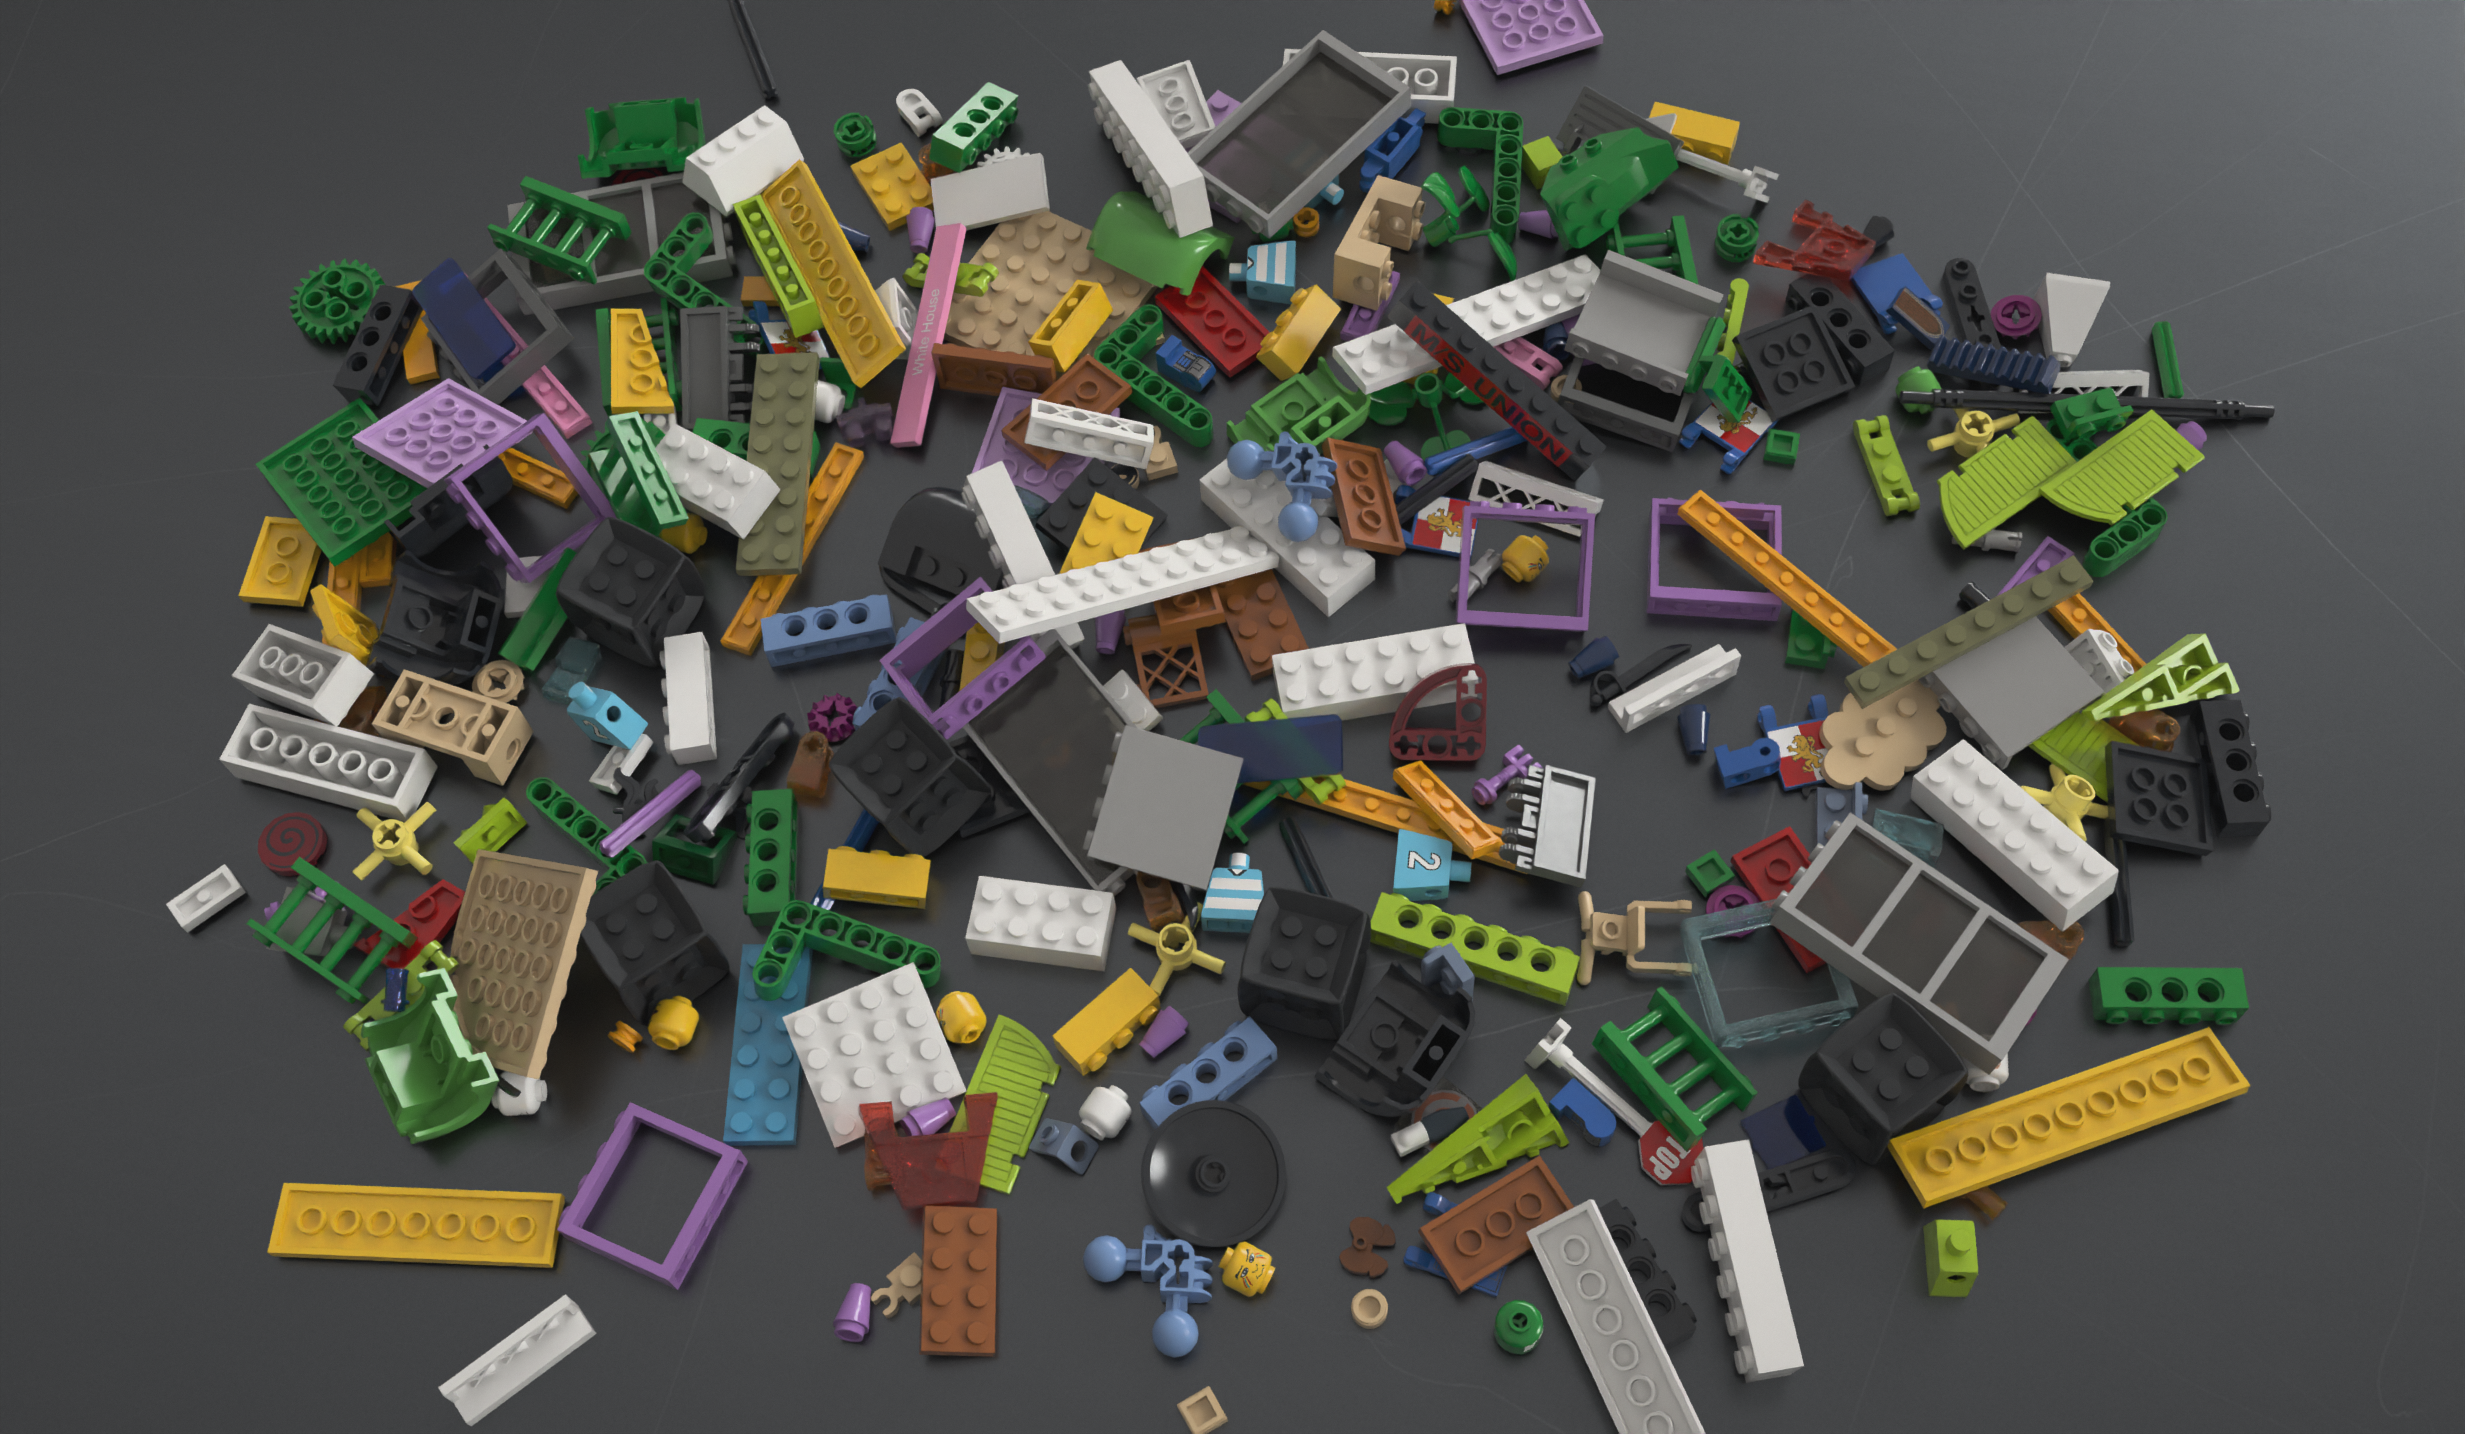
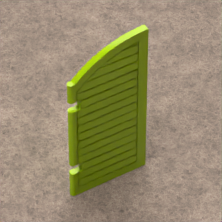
M2151 409L2039 489V493L2069 513L2113 525L2127 515L2122 506L2126 504L2131 510L2136 509L2179 477L2174 472L2175 468L2178 467L2185 473L2205 459V457Z
M2034 416L2029 417L2012 429V433L2016 435L2015 439L2012 440L2007 434H2004L1960 464L1958 468L1962 471V475L1958 476L1951 470L1937 480L1944 520L1951 534L1963 550L2041 497L2042 495L2039 493L2040 488L2077 463Z
M2077 712L2028 746L2052 764L2061 768L2066 774L2077 775L2088 781L2093 786L2095 794L2108 803L2105 746L2110 741L2139 745L2104 720L2090 721L2083 712L2081 714Z
M998 1015L934 1167L936 1171L1010 1195L1020 1170L1019 1166L1011 1164L1014 1155L1021 1158L1025 1157L1049 1098V1094L1040 1090L1043 1083L1054 1086L1061 1068L1060 1065L1054 1062L1043 1043L1023 1025L1010 1018Z

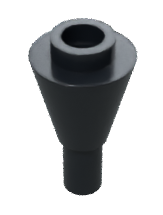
M1872 216L1857 241V245L1845 255L1846 260L1850 264H1854L1865 252H1869L1894 238V226L1891 221L1883 216Z

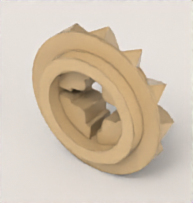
M506 660L493 661L486 664L476 673L472 683V690L474 693L507 703L512 699L517 700V694L524 690L523 679L525 677L517 665ZM492 679L500 683L504 682L506 688L502 690L495 688Z

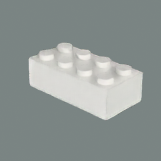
M675 423L656 447L657 453L683 507L743 540L781 490L766 471Z
M269 624L232 674V677L260 698L327 724L338 726L342 719L346 717L358 696L364 691L374 673L348 652Z
M979 876L965 939L970 953L974 955L1105 972L1117 910L1114 895L1111 892Z

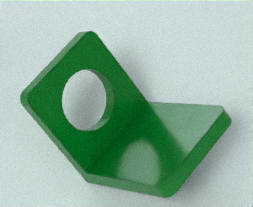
M821 357L820 365L826 382L838 386L847 393L843 411H850L857 385L853 383L841 358Z

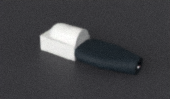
M1464 1107L1438 1110L1423 1117L1421 1122L1419 1121L1391 1134V1140L1399 1156L1402 1157L1428 1145L1429 1142L1436 1143L1449 1137L1469 1119V1116Z

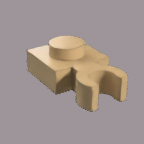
M1154 426V444L1147 468L1144 469L1148 481L1178 473L1168 441L1162 443L1161 430L1158 426Z
M915 1252L886 1276L892 1285L889 1288L876 1290L871 1296V1300L875 1305L885 1298L891 1300L889 1307L883 1311L887 1319L896 1315L900 1308V1302L904 1299L912 1306L921 1298L922 1260Z

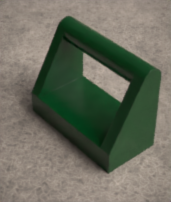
M675 814L652 840L653 861L658 860L662 862L669 872L714 885L719 879L736 843L738 832L715 826L717 832L712 838L720 840V842L714 849L677 839L676 837L680 829L684 830L692 818Z

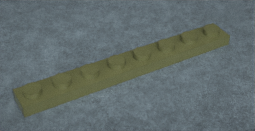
M2073 555L1845 677L1844 684L1861 708L1864 709L2090 588L2093 580Z

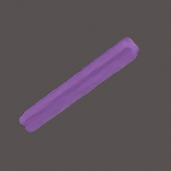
M693 770L686 771L605 837L599 844L601 853L605 854L608 858H613L697 789L701 785L700 775Z

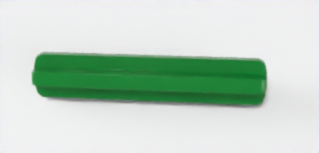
M1718 316L1717 318L1710 317L1685 372L1689 375L1683 392L1688 394L1689 392L1696 393L1706 372L1698 361L1701 356H1713L1726 326L1723 318Z
M2158 321L2152 327V335L2164 398L2182 399L2181 397H2183L2184 392L2171 324L2168 321Z

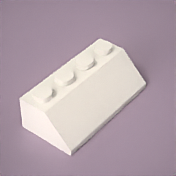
M764 105L686 158L682 183L727 217L734 212L732 204L757 196L799 159L804 162V158L787 122Z

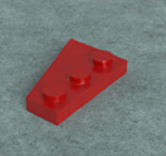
M442 879L409 904V909L396 917L394 921L418 937L410 949L401 943L396 948L392 947L380 963L399 974L431 941L437 940L440 943L458 919L465 891ZM380 929L366 940L363 937L354 946L368 956L381 940L379 935L382 933V930Z

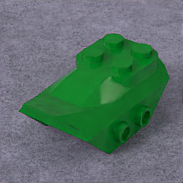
M1639 127L1599 134L1585 141L1583 146L1571 154L1563 156L1558 163L1550 167L1540 195L1564 251L1572 247L1583 248L1609 231L1617 223L1620 214L1660 186L1679 168L1668 140L1647 136Z

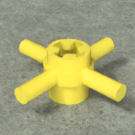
M1953 409L1959 419L1954 432L1929 439L1927 445L1931 452L1954 445V449L1958 454L1970 458L1990 444L1995 432L2019 425L2020 418L2015 413L1992 420L1988 414L1982 411Z
M2054 764L2049 766V772L2054 784L2050 792L2021 786L2024 791L2040 804H2044L2043 807L2085 842L2087 839L2081 819L2085 815L2101 819L2109 817L2108 806L2091 802L2095 797V790L2088 781L2077 775L2066 776L2065 772Z
M426 802L403 823L396 819L381 821L368 808L360 809L357 813V818L373 831L372 839L375 851L356 867L352 873L362 881L383 860H388L390 863L400 866L410 863L421 874H428L433 866L418 853L419 847L414 831L437 810L429 802Z
M1197 902L1198 918L1196 925L1201 917L1203 904ZM1186 915L1182 924H1169L1160 933L1134 922L1128 930L1129 936L1156 947L1161 965L1149 987L1158 996L1161 995L1173 970H1184L1192 963L1220 975L1225 969V961L1197 950L1196 939L1192 934L1194 930L1190 928L1188 915ZM1179 942L1185 944L1181 951L1175 952V950H1172L1179 947Z

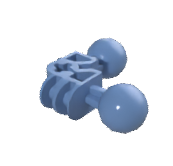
M1286 431L1279 435V443H1275L1274 452L1264 451L1263 447L1251 440L1238 441L1230 447L1227 454V467L1237 478L1243 480L1255 479L1264 470H1270L1274 472L1278 481H1286L1285 486L1292 496V502L1282 508L1278 516V528L1281 534L1294 542L1307 541L1312 537L1318 527V515L1315 509L1310 506L1311 499H1328L1333 496V492L1328 487L1335 483V477L1331 472L1337 469V463L1331 459L1321 457L1316 447L1312 444L1297 443Z
M1150 1224L1146 1225L1143 1229L1142 1249L1126 1248L1119 1239L1109 1235L1096 1237L1087 1245L1083 1255V1264L1087 1273L1095 1280L1104 1283L1117 1280L1125 1271H1141L1142 1282H1156L1160 1278L1161 1302H1166L1165 1312L1157 1318L1151 1332L1153 1343L1160 1352L1170 1357H1180L1189 1353L1197 1343L1199 1331L1197 1323L1187 1313L1188 1303H1204L1212 1299V1295L1203 1289L1213 1283L1212 1276L1204 1271L1210 1269L1214 1262L1206 1257L1195 1256L1191 1244L1184 1240H1167ZM1177 1257H1183L1184 1260H1182V1264L1179 1267L1180 1283L1177 1284V1270L1174 1263Z

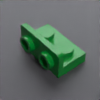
M1719 354L1701 356L1698 362L1707 372L1702 390L1728 422L1739 423L1753 391L1727 357Z
M2112 387L2055 401L2050 407L2065 440L2076 437L2086 439L2096 432L2103 430L2108 432L2116 431L2126 424L2125 421L2133 413L2131 405L2120 406Z
M1792 609L1785 663L1825 669L1828 657L1834 658L1837 645Z

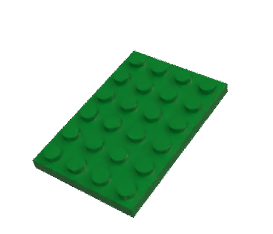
M361 398L356 399L255 464L334 567L389 532L390 529L384 523L385 520L388 519L396 527L412 517L409 509L413 507L410 501L428 489L355 447L352 437L379 421Z

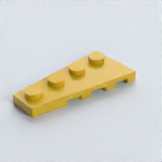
M611 309L612 414H625L636 411L639 414L674 413V405L669 396L667 384L662 374L642 309Z

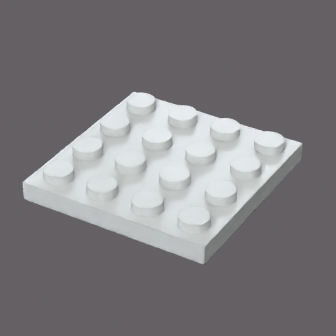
M914 962L782 1017L835 1148L899 1122L907 1116V1111L945 1097L950 1100L967 1092Z

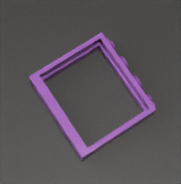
M545 413L535 415L444 479L448 485L446 491L455 503H462L468 511L466 514L467 520L476 530L481 529L488 538L485 540L488 548L496 556L499 554L507 563L505 566L507 573L516 582L518 580L521 583L532 582L555 565L566 547L575 550L586 541L593 530L607 517L616 518L605 495ZM533 431L595 515V518L526 568L461 481Z
M1670 497L1668 499L1652 498L1649 513L1647 613L1777 621L1782 600L1768 588L1767 593L1659 586L1660 524L1691 525L1677 515L1678 508L1688 500H1677ZM1736 501L1716 502L1747 528L1767 530V544L1782 555L1781 505L1747 504Z
M1470 501V506L1462 508L1455 624L1465 623V625L1576 632L1588 631L1595 513H1587V508H1579L1578 506H1569L1567 512L1554 511V505L1545 504L1535 505V510L1522 509L1521 503L1505 502L1502 508L1489 507L1490 502ZM1472 519L1581 525L1575 617L1467 610Z
M981 577L879 660L910 704L946 740L1046 658L1045 654L1030 636L1018 638L1020 641L934 713L909 679L978 623L966 610L967 598L977 596L982 591L993 592ZM898 660H900L902 662L901 665H899L897 668L892 666Z
M630 1102L626 1110L622 1111L616 1118L614 1131L609 1140L604 1142L598 1149L596 1162L590 1173L584 1175L577 1189L578 1194L571 1206H567L562 1212L557 1230L573 1243L678 1290L748 1161L740 1150ZM641 1123L721 1157L662 1265L581 1229Z

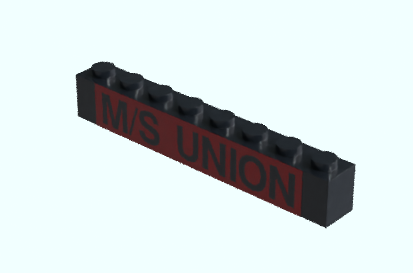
M1418 280L1404 294L1388 315V318L1574 481L1594 463L1607 447Z

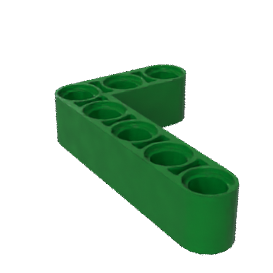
M1447 107L1440 112L1438 120L1437 140L1441 144L1449 147L1494 150L1489 229L1494 233L1499 232L1507 243H1510L1515 239L1519 219L1523 118L1512 111Z
M692 212L683 217L644 266V275L656 293L663 298H667L670 303L679 309L701 308L706 305L733 307L686 275L713 240L712 230L702 214ZM703 228L700 233L691 234L694 229ZM685 250L681 256L673 257L676 251ZM662 272L666 273V275L662 279H654L657 274ZM682 289H690L686 295L678 296ZM744 314L743 321H736L737 324H756V322ZM760 330L755 334L734 335V343H746L752 338H761L759 341V352L744 353L752 359H757V354L769 353Z
M1143 305L1096 348L1094 359L1131 385L1132 394L1127 398L1129 401L1195 447L1207 446L1214 438L1211 413L1140 362L1156 345V339L1162 333L1164 335L1161 310L1154 305ZM1146 322H1154L1153 324L1149 325L1145 324Z
M2055 418L2051 419L2046 425L2045 429L2077 462L2098 448L2089 438L2079 439L2076 437L2065 440ZM2153 497L2134 510H2131L2126 504L2122 506L2127 515L2091 542L2082 562L2083 568L2089 575L2094 577L2108 575L2156 541L2167 522L2168 515L2166 510Z
M547 777L536 778L527 786L526 796L537 813L607 871L596 882L594 894L623 875L647 863L643 855L631 845H627L613 858H608L605 854H602L599 844L613 830ZM550 794L547 799L541 801L544 796ZM573 813L569 818L563 819L567 814ZM590 832H595L591 837L585 838Z
M794 900L788 902L782 908L752 972L754 989L757 996L765 1001H773L780 998L785 992L806 947L883 975L914 962L924 988L932 987L939 981L941 959L937 950L930 946L816 905ZM795 918H802L805 920L803 923L798 925L790 923V921ZM828 929L835 930L837 932L833 936H824L823 934H821L823 931ZM857 941L869 943L866 947L862 948L853 945ZM780 947L791 949L785 954L775 952ZM890 952H896L901 955L897 959L885 957ZM926 963L933 966V968L922 971L917 966ZM768 976L777 978L775 982L770 984L761 982L763 978Z

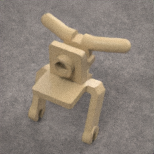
M1583 891L1578 895L1582 921L1581 931L1586 932V939L1581 940V954L1577 981L1580 985H1588L1591 981L1595 951H1601L1603 955H1609L1614 951L1623 952V956H1626V968L1633 973L1691 976L1692 964L1637 962L1634 959V955L1645 948V912L1690 914L1692 901H1633L1627 905L1626 916L1594 912L1591 894Z

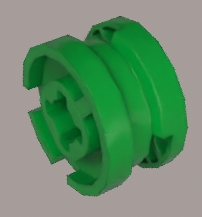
M849 113L839 118L834 125L833 132L838 147L844 155L861 157L867 155L875 148L877 137L872 121L867 115L861 116L859 113ZM865 148L867 152L863 153L861 149Z
M1732 214L1723 218L1717 227V236L1714 241L1717 254L1724 260L1731 262L1748 260L1756 250L1759 237V227L1756 222L1750 217L1747 219L1742 218L1741 214Z

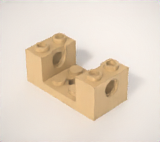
M1377 176L1334 254L1333 298L1376 311L1383 300H1388L1392 290V283H1389V278L1393 271L1394 262L1390 261L1391 247L1380 245L1378 242L1409 251L1414 240L1419 241L1423 231V223H1420V219L1425 209V202L1422 201L1423 189L1421 187Z
M405 669L372 722V725L384 739L422 749L426 746L461 758L475 777L502 786L534 732L520 709L516 706ZM449 713L455 714L451 722L447 724L439 723L442 716Z

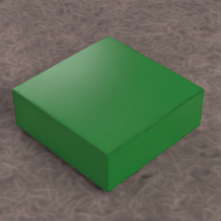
M1769 428L1763 460L1795 465L1800 433Z

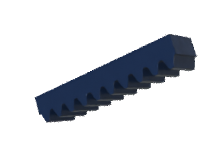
M1941 335L1940 339L1938 338L1927 362L1928 369L1934 373L2048 395L2061 369L2059 361L2052 355L2046 359L2041 353H2037L2036 356H2032L2029 351L2020 354L2014 348L2009 352L2003 346L1998 350L1992 344H1988V347H1984L1980 342L1972 345L1966 339L1963 343H1960L1955 337L1949 341L1944 335Z

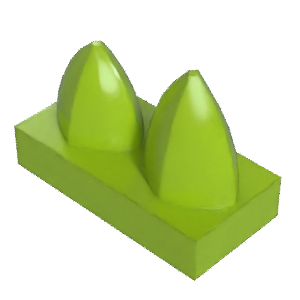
M503 797L497 804L484 805L482 817L470 828L462 830L460 837L454 842V845L471 864H474L478 849L496 852L527 822L515 807Z

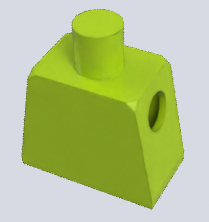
M1934 1220L1924 1225L1929 1296L1967 1297L1978 1275L1974 1222L1966 1220ZM1957 1275V1280L1948 1279V1277Z

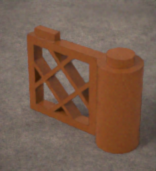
M1156 614L1128 619L1129 625L1123 626L1126 645H1133L1140 684H1137V686L1153 706L1161 708L1207 699L1206 697L1209 694L1196 629L1162 636ZM1192 646L1194 656L1187 666L1173 658L1178 649ZM1155 653L1164 660L1154 672L1143 665V655ZM1168 663L1182 670L1174 684L1160 676ZM1194 664H1196L1197 672L1192 670ZM1145 673L1150 676L1148 682H1146ZM1188 674L1199 681L1201 690L1187 693L1179 688V685ZM1155 680L1169 688V691L1163 698L1150 700L1148 690Z

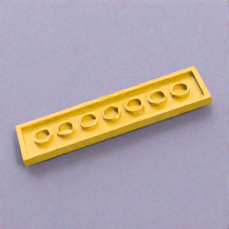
M283 1183L267 1253L274 1257L553 1268L559 1236L557 1228L559 1227V1219L563 1212L565 1197L561 1193Z

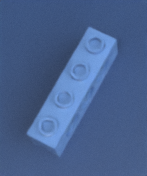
M887 594L881 596L870 595L865 599L850 602L839 601L833 605L819 608L808 607L802 611L788 614L777 613L771 617L760 619L764 651L771 667L896 643L893 612ZM860 620H865L864 622H862V623H860V624H855L856 622H858V621H860ZM829 626H833V627H832L831 629H829V630H824L825 628H827V627H829ZM802 632L800 635L793 636L795 633Z
M910 617L906 626L899 629L894 648L925 622ZM948 647L909 679L921 696H923ZM898 660L892 666L897 668L899 665L902 664V662ZM883 665L877 680L874 679L868 687L867 698L863 706H859L854 713L853 725L855 730L893 699L901 697L907 700L899 687L893 685L895 682Z
M1250 1016L1243 1022L1236 1021L1229 1026L1224 1033L1225 1036L1215 1044L1213 1042L1206 1044L1198 1052L1197 1058L1188 1065L1185 1063L1174 1069L1170 1074V1079L1160 1087L1155 1085L1145 1092L1142 1096V1101L1139 1102L1141 1112L1155 1130L1167 1117L1184 1106L1205 1100L1225 1101L1278 1059L1277 1047ZM1233 1051L1243 1054V1057L1236 1062L1228 1061L1225 1058L1227 1054ZM1204 1073H1212L1216 1076L1210 1083L1198 1081V1078ZM1178 1094L1188 1097L1187 1102L1182 1105H1174L1170 1101Z

